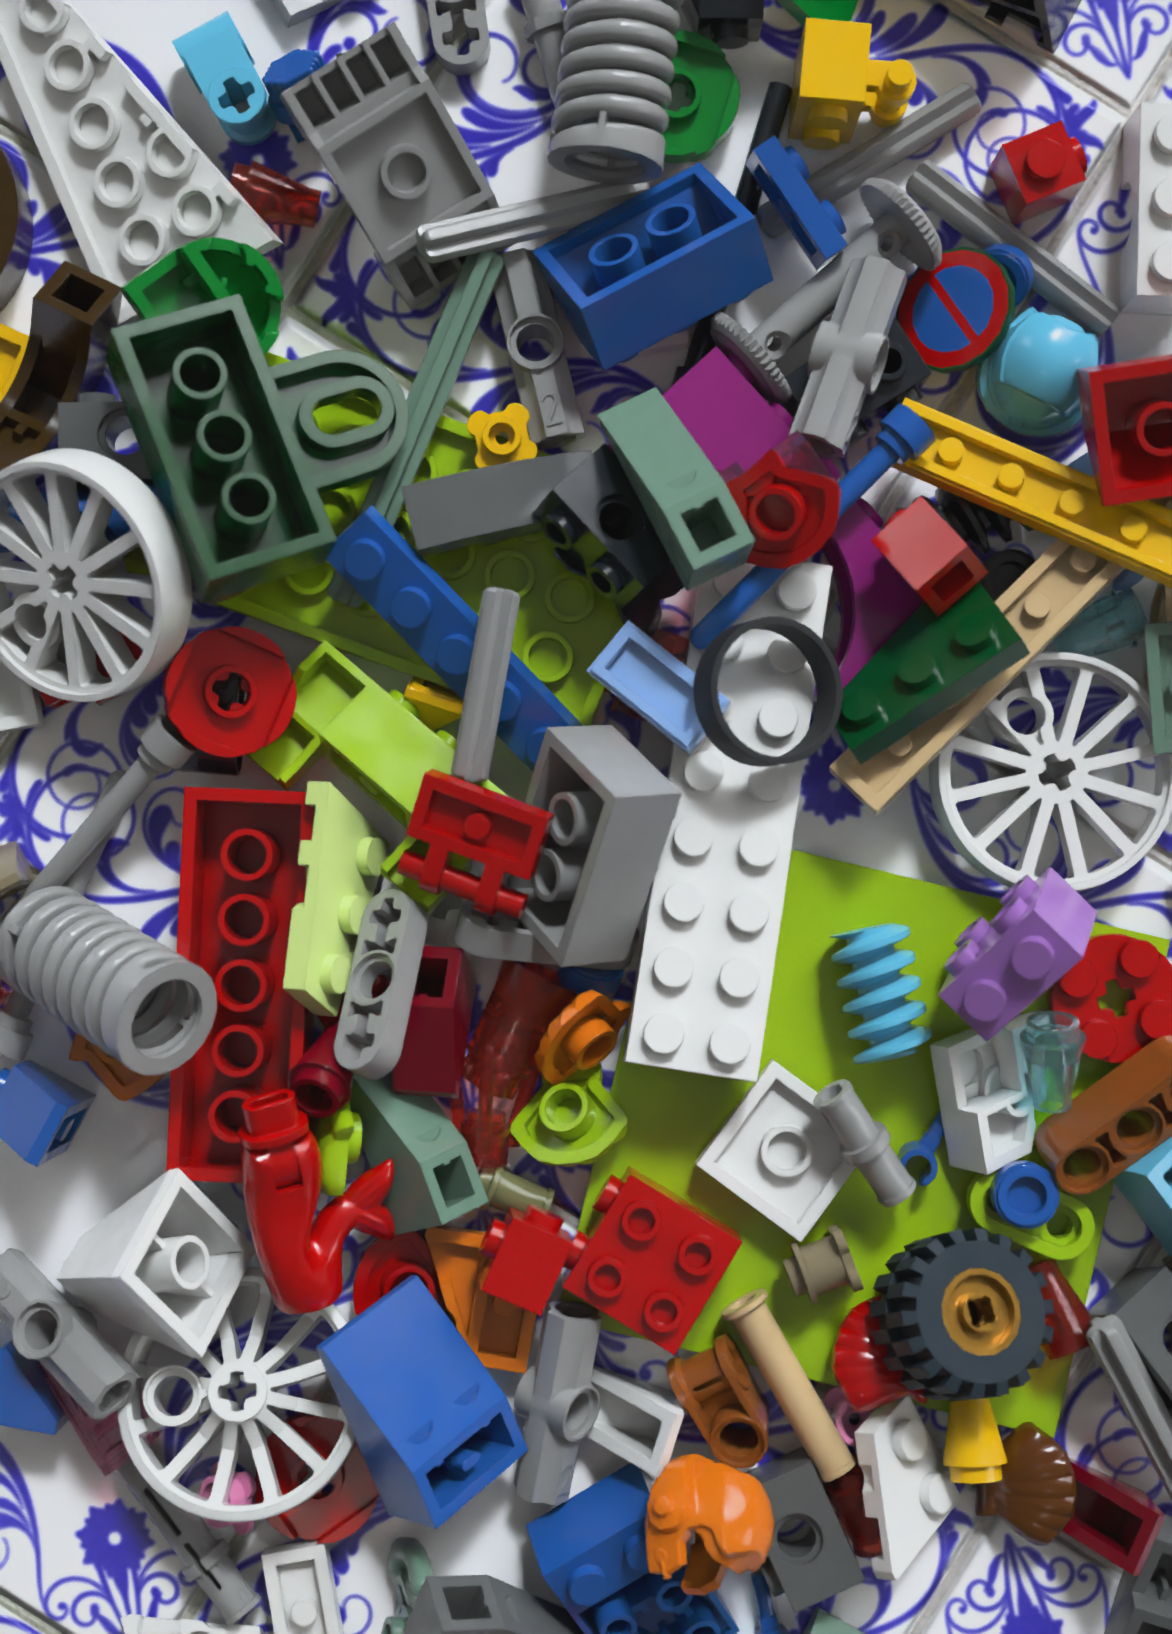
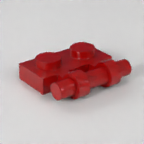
M431 769L424 773L406 835L427 842L430 846L426 856L406 849L399 860L397 873L419 881V889L439 895L443 890L474 902V910L490 916H494L498 911L520 919L527 906L529 895L507 887V876L509 873L528 881L535 876L555 814ZM453 853L485 864L482 877L452 866Z

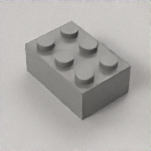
M613 725L546 728L524 803L554 813L555 815L535 876L529 881L509 873L507 876V887L529 895L527 906L520 921L560 967L624 961L627 959L682 795Z

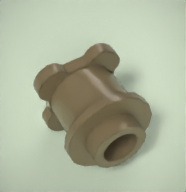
M837 1224L827 1227L828 1237L798 1247L796 1242L789 1244L793 1256L782 1260L795 1297L808 1294L812 1305L819 1303L818 1296L846 1285L852 1287L854 1292L863 1289L848 1244L841 1228H838Z

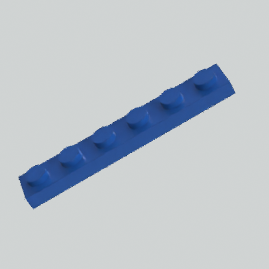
M371 505L336 538L337 542L327 561L464 701L479 616ZM511 651L496 735L534 772L547 727L583 725Z

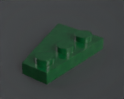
M979 581L939 617L923 602L842 689V706L836 728L860 764H863L1029 655L1030 652L1020 635Z

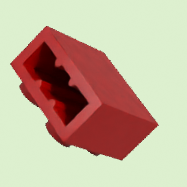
M628 1166L621 1179L611 1174L598 1193L592 1208L600 1214L589 1233L586 1235L577 1230L571 1238L573 1245L563 1266L566 1268V1271L563 1274L562 1287L675 1355L743 1242L738 1231Z

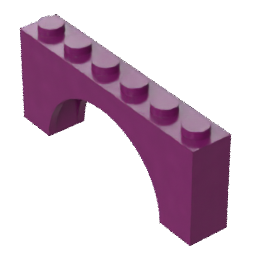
M717 346L662 395L725 483L748 471L770 449H774L781 456L786 467L824 475L834 479L837 483L841 478L838 468L831 460L810 455L800 447L791 444L789 432L794 421L793 417L777 402L772 401L768 404L752 386L755 383V379L746 365L732 353L725 356ZM609 443L607 446L614 452L613 448ZM862 498L838 520L835 532L821 548L829 565L833 566L832 572L840 600V633L834 658L841 675L842 689L924 602L870 541L881 531L880 528L884 523L878 512ZM815 688V691H814V698H813V703H814L815 705H816V703H817V691H816V688Z

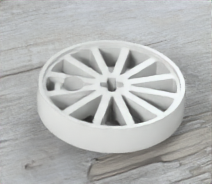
M60 448L44 451L19 460L1 470L0 543L25 562L0 559V660L15 675L35 689L59 699L75 702H92L118 696L134 690L160 675L180 650L186 637L192 610V581L189 563L180 535L159 499L136 475L119 463L103 455L82 449ZM42 473L45 476L48 505L35 484L36 474ZM76 480L91 489L81 518ZM9 500L23 524L8 514L7 504ZM115 508L128 523L131 530L111 543L107 540L104 532ZM141 546L151 575L126 573L123 556ZM5 582L35 585L38 588L19 595L14 603H12ZM125 596L153 599V620L128 603ZM120 632L143 649V653L138 661L133 657ZM62 641H64L67 666L56 657ZM95 650L110 677H104L97 671Z
M1041 652L1019 674L1024 687L1015 688L1000 695L983 710L988 715V726L994 738L1006 746L1015 747L1018 753L958 735L929 764L930 795L939 824L956 851L977 871L1009 888L1025 875H1028L1034 881L1038 878L1034 875V871L1052 815L1058 828L1067 867V877L1064 880L1076 892H1081L1098 887L1120 876L1139 862L1157 842L1172 812V754L1154 755L1149 693L1132 677L1109 663L1086 655L1069 652ZM1040 668H1059L1073 672V679L1064 710L1055 732L1053 728V707L1046 697ZM1093 677L1120 695V699L1091 728L1074 741ZM1013 700L1025 701L1035 711L1036 723L1033 730L1027 735L1016 732L1009 725L1007 707ZM1133 710L1135 711L1150 740L1149 744L1087 759L1084 758ZM952 752H960L999 764L1015 771L1016 775L953 789L951 786ZM1153 757L1155 762L1154 794L1089 775L1088 772ZM1045 762L1047 764L1058 762L1061 765L1063 772L1055 778L1057 786L1054 783L1043 785L1040 782L1038 775L1046 770ZM1019 788L1020 791L1012 801L978 834L972 837L959 815L956 803ZM1085 792L1105 796L1147 810V817L1134 839L1131 841ZM1031 806L1029 826L1015 869H1012L987 853L986 848ZM1073 810L1084 817L1116 853L1114 859L1089 873Z
M248 1266L238 1287L260 1286L250 1334L243 1352L240 1349L228 1306L217 1327L221 1340L223 1362L208 1347L203 1357L196 1358L211 1374V1378L202 1377L198 1372L178 1365H169L162 1368L148 1366L147 1360L156 1341L136 1331L123 1357L138 1373L135 1383L136 1392L123 1408L117 1409L121 1436L133 1464L145 1481L159 1495L173 1505L193 1515L223 1522L262 1520L280 1515L303 1504L321 1491L334 1478L346 1462L356 1443L354 1434L341 1406L277 1393L280 1389L327 1374L321 1359L274 1373L322 1319L327 1320L334 1332L346 1325L347 1321L334 1304L319 1311L305 1313L279 1343L262 1357L274 1304L261 1267ZM240 1375H244L246 1383L256 1385L257 1387L256 1397L247 1398L244 1403V1410L240 1411L238 1402L228 1400L227 1397L228 1388H235L239 1385ZM184 1378L192 1387L193 1400L190 1407L184 1413L172 1416L163 1408L161 1401L162 1392L167 1384L176 1379ZM146 1379L147 1382L143 1389V1405L150 1417L142 1419L140 1392L142 1380ZM278 1407L343 1421L342 1433L329 1457L325 1459L273 1408ZM210 1413L196 1435L164 1468L151 1449L147 1435L168 1427L181 1428L196 1423L203 1415ZM262 1423L282 1439L314 1471V1474L307 1481L285 1495L281 1493ZM224 1429L222 1450L210 1497L207 1499L181 1485L178 1480ZM245 1433L257 1468L264 1501L263 1503L246 1505L229 1504V1493L243 1434Z

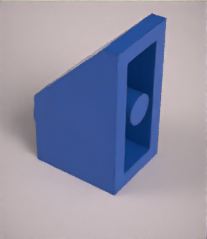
M32 1060L15 1064L12 1070L5 1067L0 1071V1138L24 1161L38 1167L68 1150L96 1094Z

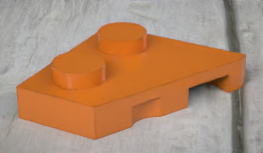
M449 1225L425 1229L426 1240L435 1265L444 1302L453 1325L485 1367L526 1373L537 1314L480 1289L478 1276L486 1258L478 1255V1251L485 1232Z

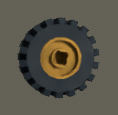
M971 1228L963 1231L958 1229L916 1240L904 1246L905 1252L893 1254L885 1265L891 1273L879 1275L873 1287L882 1296L881 1301L870 1303V1317L879 1318L881 1329L872 1331L875 1346L885 1344L889 1353L882 1358L888 1370L904 1371L900 1383L908 1389H923V1397L933 1400L948 1399L949 1402L993 1398L1009 1394V1388L1022 1387L1031 1379L1027 1369L1041 1367L1047 1355L1039 1349L1040 1344L1052 1342L1054 1328L1045 1325V1315L1054 1314L1052 1299L1043 1300L1040 1288L1048 1284L1042 1271L1031 1273L1028 1266L1033 1258L1024 1249L1010 1251L1011 1239L1002 1234L988 1236L987 1229Z

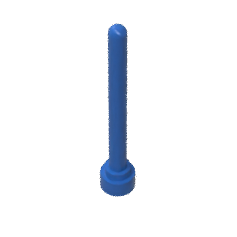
M899 403L879 423L881 431L875 436L877 444L838 482L841 488L838 520L895 463L903 465L909 458L917 460L936 441L935 435L929 426L904 404ZM755 565L693 627L690 632L691 644L699 650H705L714 638L732 627L791 567L775 569Z

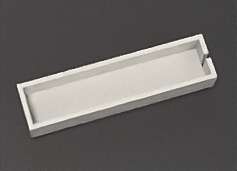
M806 561L793 565L734 625L763 617H784L804 624L822 639L833 566ZM744 563L695 588L684 664L693 672H696L699 660L705 650H699L691 644V630L755 565ZM751 629L745 632L731 645L719 671L718 691L731 702V706L723 715L728 726L736 737L749 748L761 754L776 757L792 750L807 734L816 684L813 672L806 658L791 641L775 632L763 629ZM707 735L691 755H688L672 742L666 778L682 795L648 894L623 1062L746 1082H757L805 758L788 764L756 767L745 765L729 758L715 747Z

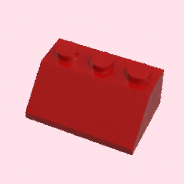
M1172 354L1076 369L1084 438L1101 505L1105 507L1172 496Z

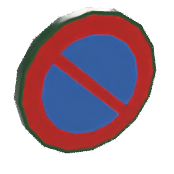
M965 246L942 251L941 263L935 270L926 271L919 266L908 279L896 311V319L930 370L943 374L965 371L990 357L1005 339L1015 314V288L1007 269L986 251Z

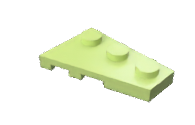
M308 781L305 805L316 808L312 840H300L298 865L306 867L305 900L292 908L283 989L314 1015L337 1017L341 1000L348 984L362 916L366 906L373 898L379 876L381 875L380 865L387 859L389 842L331 782Z

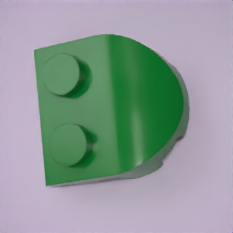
M207 237L182 244L165 254L119 288L141 321L240 294L264 355L273 346L279 335L277 329L281 316V302L284 301L280 280L268 260L256 249L245 243H238L224 238Z

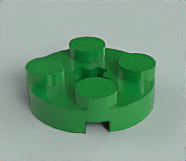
M679 30L674 36L677 40L678 52L671 60L675 68V77L668 86L672 90L674 83H682L686 86L685 96L694 101L689 107H681L678 111L665 109L669 117V127L662 133L667 143L665 163L700 162L708 158L714 148L721 144L729 135L736 120L740 99V86L736 73L734 76L732 67L725 60L726 54L711 39L701 34Z

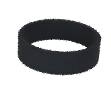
M763 617L734 625L720 633L703 652L695 672L693 686L697 717L709 740L718 750L734 761L756 767L793 763L815 753L824 745L834 731L842 706L841 675L832 652L826 643L809 627L784 617ZM751 629L769 630L791 641L806 658L815 679L817 703L813 722L801 742L789 752L778 757L761 754L741 742L728 726L719 703L718 677L722 661L731 645L741 635Z

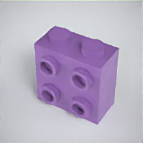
M1051 866L1035 881L1028 875L1018 880L1001 898L999 903L1003 908L990 922H987L982 916L973 921L955 940L954 945L958 949L943 966L949 973L939 996L986 1042L1084 957L1097 911Z

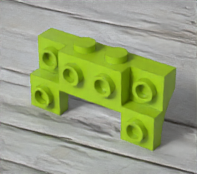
M324 640L297 667L292 676V679L295 680L297 699L293 716L285 731L277 740L266 747L263 746L256 752L245 755L286 791L323 756L407 829L424 773L435 769L453 776L452 765L457 740L444 730H439L435 734L418 719L420 714L412 702L406 700L401 692L392 689L387 693L328 641ZM489 779L483 783L470 782L507 796ZM407 836L380 865V871L400 891L416 900L429 915L449 893L442 890L439 895L424 891L419 889V881L397 873L399 860L406 849L426 856L430 846L427 842ZM453 853L452 866L470 872L473 860Z

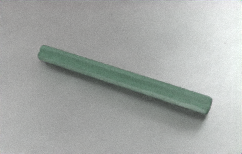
M493 250L466 255L406 399L409 410V425L405 440L391 464L381 473L374 476L357 518L372 505L395 529L405 505L401 487L413 484L504 267L503 257ZM335 569L327 588V596L340 604L359 609L365 599Z

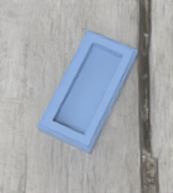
M628 620L586 671L593 679L688 755H691L706 736L695 710L693 695L695 672ZM718 691L719 703L724 715L731 706V702Z

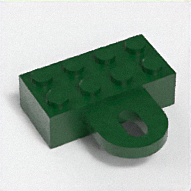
M240 294L120 326L110 331L106 362L160 501L180 535L189 563L191 580L200 604L325 564L337 539L319 495L368 480L381 473L394 460L407 435L409 425L408 405L405 394L395 377L374 359L348 350H328L268 367ZM350 398L367 400L374 406L377 413V421L373 424L336 435L326 434L319 430L312 418L314 410Z

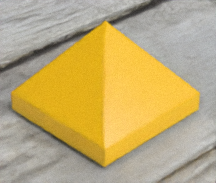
M413 677L407 685L404 693L405 699L414 704L420 714V720L430 730L434 731L461 718L464 701L455 692L428 683L418 677Z

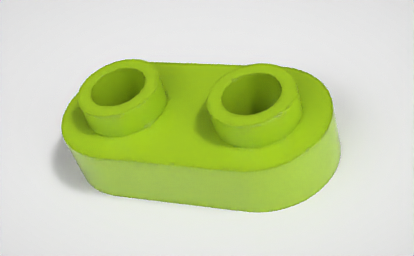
M1000 1169L988 1175L978 1173L969 1183L966 1191L968 1212L976 1223L993 1234H1002L1014 1243L1057 1260H1069L1081 1255L1087 1250L1093 1240L1095 1233L1093 1215L1081 1200L1071 1194L1059 1190V1204L1055 1213L1065 1214L1067 1226L1060 1234L1053 1235L1048 1232L1047 1222L1032 1229L1017 1228L1002 1219L995 1210L989 1208L987 1198L990 1193V1186L995 1174Z

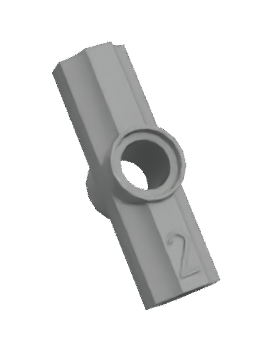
M520 248L503 252L500 256L504 259V267L494 288V295L506 341L509 365L513 371L520 404L526 407L530 415V420L526 425L529 440L536 444L537 449L549 450L566 446L578 439L584 438L585 432L564 349L563 332L558 324L550 287L534 258L532 250ZM532 338H541L548 341L552 345L553 350L546 359L530 361L520 355V347Z
M868 254L864 258H853L847 270L841 292H839L831 320L823 321L816 332L808 360L807 373L809 380L789 432L791 444L800 447L810 455L828 460L833 457L844 458L852 433L856 428L866 394L872 395L879 385L888 356V333L907 283L906 271L897 268L890 260Z
M8 1248L0 1255V1319L12 1331L13 1344L18 1353L27 1359L39 1360L91 1418L103 1420L115 1410L123 1408L137 1390L135 1383L138 1373L102 1337L92 1312L84 1307L72 1305L22 1251ZM58 1326L57 1335L54 1339L55 1328Z
M559 1299L546 1304L535 1365L530 1367L523 1375L516 1389L514 1407L516 1413L525 1419L522 1436L528 1451L517 1461L513 1484L516 1486L515 1495L530 1503H544L556 1506L569 1500L579 1441L592 1429L600 1410L601 1398L599 1392L590 1385L602 1318L599 1316V1309L583 1302H569Z

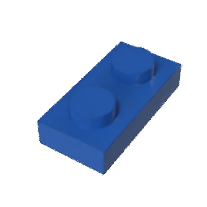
M774 135L756 147L749 156L746 166L817 271L833 260L848 245L842 237L846 233L845 224L838 211L828 200H824L821 203L818 201L806 182L810 179L809 170L800 154L792 146L788 145L786 148H783Z

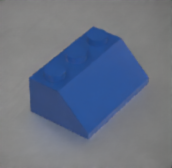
M700 162L532 250L540 270L578 340L603 371L618 363H624L633 359L644 349L674 333L688 330L704 317L729 304L744 300L753 291L774 281L755 216Z

